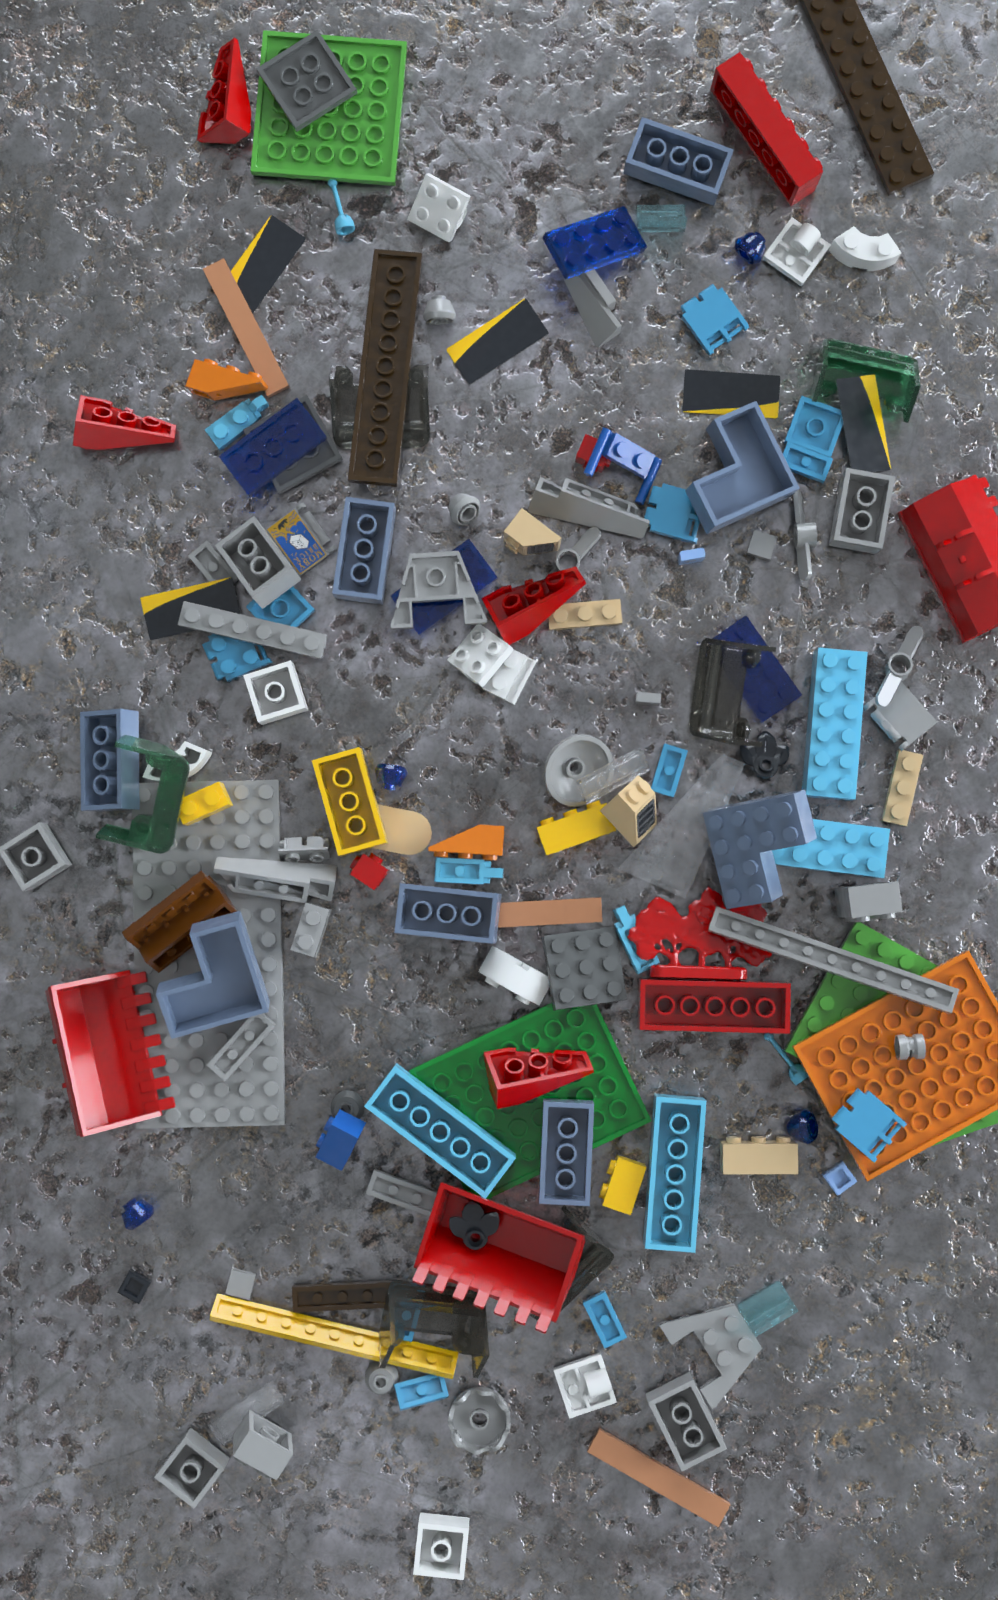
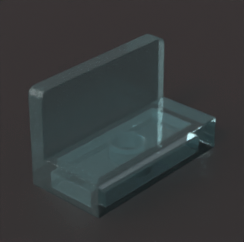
M637 205V232H685L687 225L685 205Z
M779 1280L738 1304L740 1312L755 1337L798 1312V1309Z

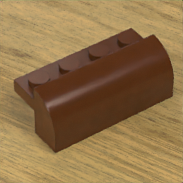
M201 870L163 901L151 908L145 915L133 922L122 934L128 942L139 950L145 962L160 973L193 947L189 935L192 924L237 912V910L216 881Z

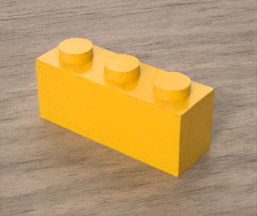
M600 800L587 804V810L579 813L577 809H573L563 813L564 818L555 821L554 817H550L540 821L541 826L536 829L546 856L617 831L614 825L600 811L607 803L601 804Z

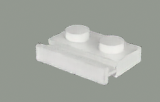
M513 650L484 685L483 690L515 705L537 661Z

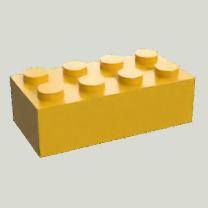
M357 747L312 760L338 856L342 857L388 844L362 749Z

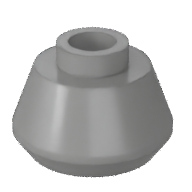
M442 295L433 296L432 300L427 302L423 313L425 321L432 325L449 324L456 317L451 301Z
M465 493L455 495L449 503L451 520L456 525H468L475 521L480 512L479 500Z
M376 1361L367 1368L365 1373V1383L368 1389L377 1395L391 1393L394 1390V1384L399 1381L398 1371L391 1364Z

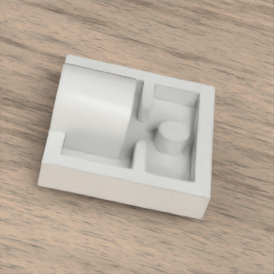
M428 173L423 179L407 220L443 240L451 242L456 230L460 227L466 216V207L471 196Z
M791 217L762 259L802 287L829 250L831 244L821 238V234L815 226L809 223L801 224Z
M477 624L447 661L460 670L468 679L483 688L514 649L484 626Z
M601 1352L553 1368L569 1419L617 1403Z

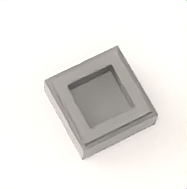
M753 530L746 554L770 561L777 536Z
M637 692L635 695L634 704L659 706L661 703L660 693Z
M232 1268L225 1294L250 1300L257 1274Z

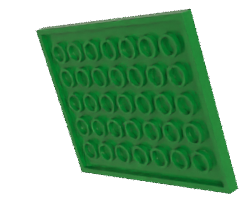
M551 1002L409 1070L410 1074L516 1153V1159L486 1199L540 1175L543 1098L593 1100L592 1149L652 1121L597 1005L553 1011ZM507 1047L516 1048V1051L531 1052V1049H539V1052L553 1053L555 1050L586 1051L594 1068V1073L525 1103L496 1109L489 1089L483 1055L484 1052ZM460 1180L465 1191L481 1196Z

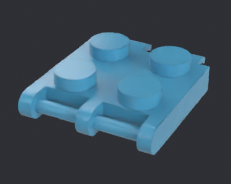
M713 284L699 293L698 296L701 302L694 296L680 307L684 313L681 317L709 356L714 353L713 350L724 342H730L732 340L731 337L741 330L746 331L749 328L748 323L721 287L717 290Z
M664 483L662 487L653 486L648 504L654 505L656 508L647 507L644 519L650 521L648 525L650 527L649 532L697 544L698 538H696L701 522L698 516L695 515V510L685 492L686 489ZM692 522H695L692 534L690 536L689 533Z
M215 634L208 636L209 641L202 644L209 661L218 659L217 662L211 664L218 681L226 678L230 682L272 663L271 658L267 657L262 645ZM256 646H258V649H259V651H260V653H261V656H262V658H263L262 661H261V659H260V657H259V655H258V652H257V650H256V648H255Z
M857 1088L846 1101L852 1107L849 1111L846 1107L842 1106L832 1117V1120L837 1124L834 1129L875 1163L877 1160L876 1156L887 1144L890 1145L892 1143V1137L901 1127L904 1128L907 1123L870 1091L867 1090L863 1093ZM895 1122H897L896 1126L886 1136V1132L892 1127V1125ZM882 1139L883 1141H882V1142L880 1143V1145L875 1149V1151L871 1154L870 1151H871V1150L875 1147V1145Z

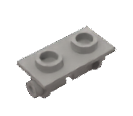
M324 836L307 837V845H302V837L280 840L278 852L281 861L299 862L310 860L312 862H322L325 859H330L328 850L330 841L329 838H324Z

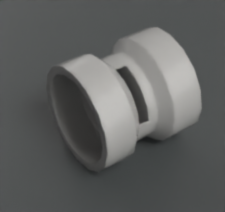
M904 1034L895 1036L894 1047L897 1060H907L908 1057H914L915 1059L925 1058L926 1046L923 1034H913L911 1037H906Z

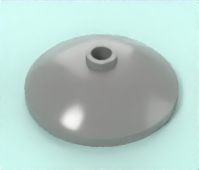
M586 734L573 735L559 742L548 755L544 766V782L550 795L558 802L573 807L587 805L598 799L605 792L612 779L614 763L611 752L602 741ZM574 762V767L570 769V765Z

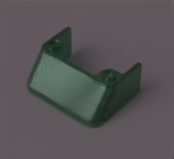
M824 339L812 385V401L817 402L819 395L829 397L835 394L837 379L874 374L879 399L883 400L884 405L890 412H903V422L908 423L921 387L918 361L913 357L837 339Z
M124 735L115 742V747L145 754L146 761L151 767L162 770L153 814L137 815L131 822L130 830L106 824L97 832L96 838L158 854L166 853L174 844L190 770L189 763L184 757L164 744Z

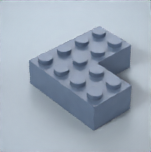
M757 401L715 418L709 424L706 431L725 468L692 482L685 492L706 534H709L791 497L800 489Z
M805 789L715 807L703 812L726 909L772 902L781 897L783 893L772 850L804 845L817 839Z
M241 911L192 924L189 935L202 971L160 982L156 991L171 1039L269 1012V996Z

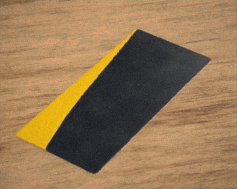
M273 215L268 218L231 270L252 314L306 240L304 236Z
M524 298L446 350L468 384H472L548 335L549 332L528 300Z
M686 369L682 411L724 415L757 401L765 418H778L780 376Z
M875 375L837 379L836 384L851 469L868 472L890 470L891 465Z
M232 577L140 598L150 640L195 631L194 629L178 625L183 601L240 614Z

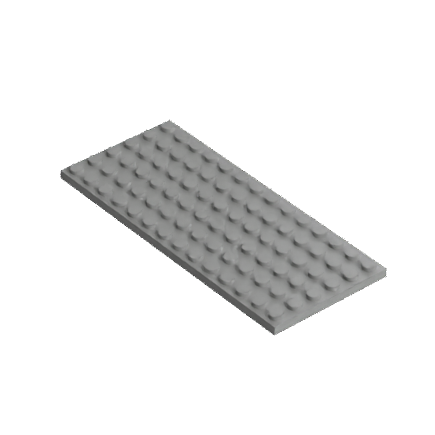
M280 780L139 783L140 810H132L134 922L201 870L207 876L210 875L228 896L233 906L242 913L270 1000L269 1012L264 1014L276 1026L225 1082L207 1064L248 1018L171 1039L156 991L160 982L196 972L198 959L194 947L190 948L158 973L145 962L139 950L134 946V974L145 971L148 979L145 983L134 985L135 994L150 992L152 997V1003L138 1006L140 1016L155 1013L157 1019L156 1024L143 1027L144 1035L146 1037L160 1034L162 1042L161 1045L148 1048L149 1057L165 1055L166 1060L165 1066L152 1069L154 1079L168 1075L171 1082L170 1087L157 1090L158 1098L163 1099L173 1096L176 1104L174 1108L162 1110V1116L136 1122V1129L285 1125L282 899L232 892L222 875L214 872L217 857L281 861L278 852L281 840ZM216 782L223 783L233 806L189 826L183 825L173 802Z

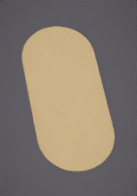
M378 805L388 844L373 847V849L414 855L420 853L428 846L432 831L428 820L422 814Z

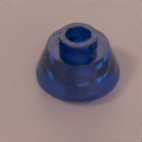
M748 232L735 240V250L747 263L758 264L761 262L766 250V240L758 232Z
M379 763L374 769L377 783L382 784L381 789L396 791V787H401L408 775L405 767L393 764Z
M802 1110L793 1115L787 1123L789 1136H792L795 1141L812 1144L818 1136V1123L814 1114L808 1110Z
M134 1197L122 1206L125 1211L121 1213L125 1228L133 1230L154 1214V1206L142 1198L137 1201Z

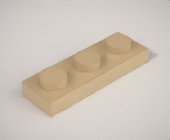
M620 599L565 603L548 617L549 631L622 625Z
M897 750L881 821L904 827L907 826L922 764V754Z

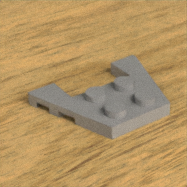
M459 551L409 554L401 590L391 621V630L413 629L412 603L463 600L465 625L487 624L486 616Z
M734 1303L659 1323L660 1328L671 1345L694 1331L716 1365L720 1374L699 1387L712 1409L718 1405L762 1349Z

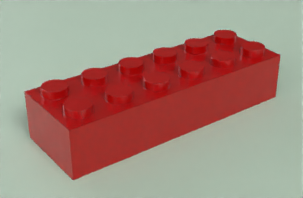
M741 52L716 67L710 89L790 206H793L816 190L823 173L821 162L817 157L812 156L806 140L798 136L792 120L789 117L786 118L782 113L780 103L776 98L771 97L767 91L765 81L757 77L753 65L748 58H744Z
M638 978L637 1028L639 1030L790 1034L791 983Z

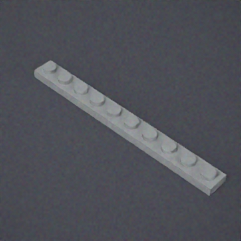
M717 906L708 929L709 932L947 1014L952 1013L959 989Z

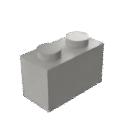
M306 902L290 950L311 957H317L332 909Z

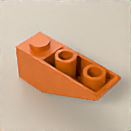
M204 359V361L194 360L185 385L192 394L214 401L268 389V385L262 380L261 375L254 372H248V374L241 373L238 368L226 365V368L218 366V363L210 359Z
M477 825L428 847V851L434 852V857H448V853H458V858L473 859V854L483 855L482 860L497 861V856H503L504 826Z

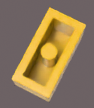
M216 782L173 802L182 824L187 826L233 806L227 790L221 782Z
M616 1154L615 1160L610 1159L606 1171L610 1176L607 1184H602L598 1196L602 1198V1206L631 1215L647 1168L646 1165Z

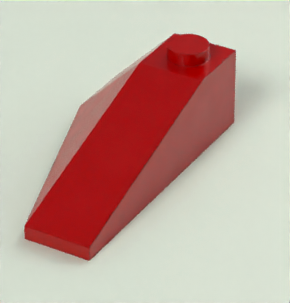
M233 38L219 49L212 74L213 78H215V83L211 90L207 91L205 99L209 100L206 112H201L197 141L201 143L235 144L247 137L251 131V108L238 40Z
M80 395L75 419L73 446L87 450H103L174 442L176 425L152 416H137L133 413V409L127 407L124 410L112 406L113 402L105 399Z
M575 566L550 573L545 579L534 582L533 579L525 580V585L514 588L511 585L501 587L481 599L502 639L510 645L534 631L578 592L586 582Z
M507 1047L487 1051L483 1055L489 1089L496 1109L525 1103L594 1073V1068L586 1051L555 1050L553 1053L539 1052V1049H531V1052L516 1051V1048Z

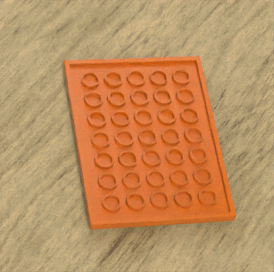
M969 950L920 975L959 989L951 1014L888 993L792 1046L831 1119L842 1106L846 1107L849 1111L852 1107L846 1101L858 1088L863 1093L867 1090L870 1091L907 1123L904 1128L901 1127L892 1137V1143L890 1145L887 1144L876 1156L877 1160L875 1163L841 1135L866 1181L877 1177L998 1110V1002ZM904 1034L906 1037H911L913 1034H923L926 1046L925 1058L915 1059L914 1057H908L907 1060H897L894 1047L895 1036ZM895 1122L892 1125V1127L886 1132V1136L896 1126L897 1122ZM881 1139V1140L875 1145V1147L870 1151L871 1154L875 1151V1149H876V1148L880 1145V1143L883 1141L882 1139Z

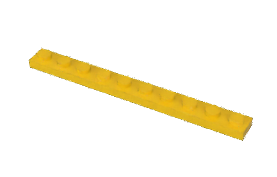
M217 1294L210 1314V1321L452 1380L459 1353L415 1341L410 1342L389 1338L386 1334L296 1312L293 1313Z

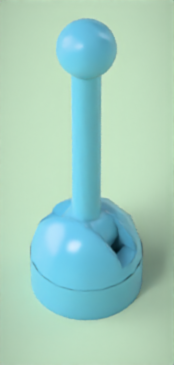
M330 179L328 180V185L332 187L339 213L334 222L336 233L338 235H348L355 230L354 222L349 215L343 213L336 188L337 181Z
M764 1033L765 1040L772 1043L790 1066L789 1077L791 1081L798 1085L806 1079L808 1075L802 1064H794L774 1039L773 1033Z

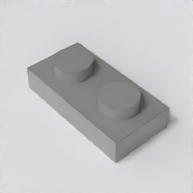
M207 540L188 555L209 582L232 577L233 583L239 580Z

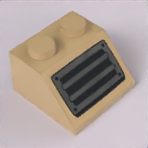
M521 508L504 530L505 547L514 554L519 552L523 556L555 552L560 548L561 537L523 508Z
M639 775L600 810L633 847L657 825L655 792Z

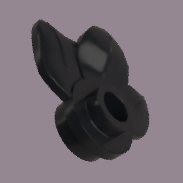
M763 731L758 735L755 745L742 743L740 754L744 763L752 766L759 777L767 779L773 777L777 773L778 767L787 762L789 747L787 745L777 746L774 736L767 731ZM767 762L771 767L765 769L762 767V763Z
M471 1200L464 1206L462 1217H450V1230L455 1236L463 1238V1242L467 1247L478 1250L486 1245L488 1236L497 1231L500 1221L499 1213L497 1211L484 1213L481 1205ZM477 1233L480 1237L472 1238L471 1235Z

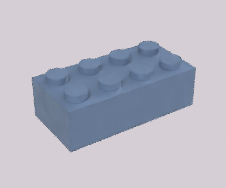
M642 117L625 162L624 174L714 206L734 149Z
M353 497L345 498L332 592L335 599L383 605L396 516L395 503Z
M110 709L80 712L81 811L140 810L139 711Z
M400 883L394 933L494 944L497 942L502 894Z
M543 1098L539 1204L590 1206L594 1120L593 1100Z

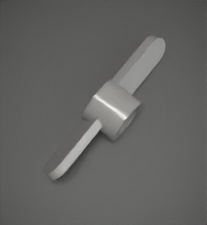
M796 491L793 494L796 524H794V545L797 552L799 578L808 581L812 575L810 547L817 546V526L815 522L805 523L803 496L801 491Z
M591 527L571 549L560 551L556 557V566L550 573L563 570L559 566V560L565 555L575 557L577 561L576 567L579 570L580 560L600 539L601 531L597 527Z
M920 626L910 628L898 653L893 654L889 658L885 666L886 676L875 696V702L878 706H887L899 683L904 681L913 668L912 657L924 636V631ZM895 661L903 663L907 672H895L891 667V663Z

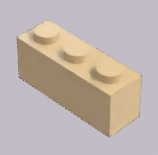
M737 1136L726 1137V1141H720V1171L722 1174H798V1144L788 1136H777L776 1140L768 1141L763 1136H753L751 1141H741V1137Z

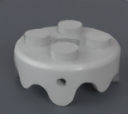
M473 1387L460 1393L454 1399L448 1415V1425L452 1441L457 1447H461L475 1455L490 1450L494 1452L499 1450L504 1444L511 1427L510 1410L505 1399L498 1392L486 1387ZM476 1413H483L487 1420L484 1424L477 1425L473 1422L472 1417Z

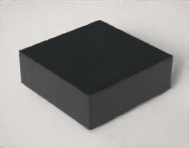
M130 1269L117 1293L140 1304L152 1280Z

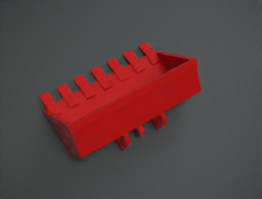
M977 475L951 483L897 513L962 644L998 627V516L993 507L998 506V501L994 495L987 497L984 489L990 485L986 477L978 479Z
M130 970L49 986L45 991L55 1039H52V1043L57 1044L65 1083H62V1089H67L77 1136L84 1137L162 1116V1110L171 1109L176 1106L173 1096L163 1099L158 1098L157 1090L170 1087L171 1082L168 1075L154 1079L152 1071L153 1068L165 1066L166 1060L165 1055L150 1058L148 1053L149 1047L161 1045L162 1042L160 1034L146 1037L144 1035L143 1027L157 1023L155 1013L140 1016L138 1006L152 1003L150 992L136 995L134 985L148 981L145 971L131 974Z
M441 1182L415 1260L414 1268L417 1270L412 1282L423 1285L428 1274L434 1275L437 1278L432 1289L439 1293H443L448 1282L457 1284L453 1298L460 1301L464 1300L470 1289L477 1292L473 1306L484 1309L489 1297L498 1300L494 1314L500 1317L505 1316L511 1305L518 1308L514 1319L516 1323L525 1325L530 1313L539 1316L535 1330L545 1334L551 1321L556 1323L564 1300L576 1275L586 1241L584 1239L585 1236ZM471 1200L479 1203L484 1213L497 1211L500 1219L497 1231L488 1236L486 1245L478 1250L467 1247L463 1242V1238L455 1236L449 1226L450 1217H462L464 1206ZM474 1233V1234L471 1235V1237H472V1238H479L480 1235L477 1234V1233Z

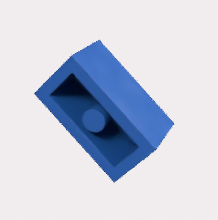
M339 1109L335 1118L329 1117L323 1129L327 1131V1134H321L316 1144V1147L320 1149L315 1158L342 1171L366 1122Z

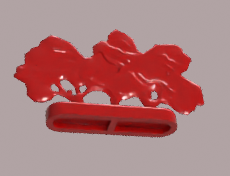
M710 887L701 894L700 900H695L689 905V914L683 917L676 911L672 903L660 897H655L648 903L647 908L641 910L636 916V926L629 930V935L627 936L630 941L636 944L637 955L642 960L648 961L653 959L658 953H662L669 958L670 963L668 965L650 966V978L747 980V969L744 967H732V961L736 957H741L751 966L758 967L764 962L765 958H770L772 953L708 931L716 906L726 909L722 896ZM762 904L729 909V911L764 922L767 916V912L762 907ZM663 939H667L672 944V953L670 949H665L663 946ZM681 943V948L677 950L676 945ZM655 944L660 946V950L655 949ZM732 946H735V947H736L735 953L730 954V953H731V947H732ZM685 948L696 949L699 953L698 966L681 965L678 960V954ZM716 952L721 953L725 961V967L705 966L706 956Z

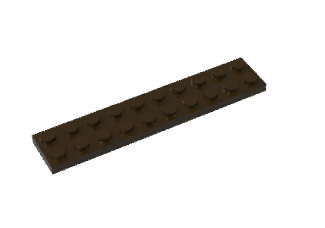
M799 0L888 196L932 178L934 171L856 0Z
M374 249L348 472L349 483L398 487L423 259L422 253Z

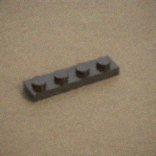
M392 1280L293 1285V1313L393 1308Z

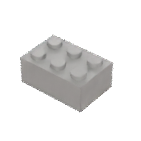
M846 468L840 477L828 546L877 554L883 549L895 476Z
M255 516L215 545L248 593L262 609L302 580Z
M899 881L834 888L838 917L845 918V922L870 921L872 918H895V913L903 912Z
M691 1372L646 1393L648 1404L681 1471L727 1449L724 1439Z

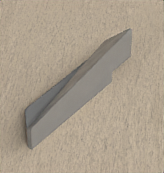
M564 232L560 233L548 242V248L595 346L600 347L621 332L622 325L611 312L615 309L616 300L576 241L572 238L568 239Z
M540 477L528 512L589 527H597L598 529L637 538L644 537L650 523L648 519L639 517V508L634 503L565 478L561 487Z
M217 857L214 866V872L222 875L232 892L301 903L307 902L308 895L332 901L337 871L336 865L227 857Z

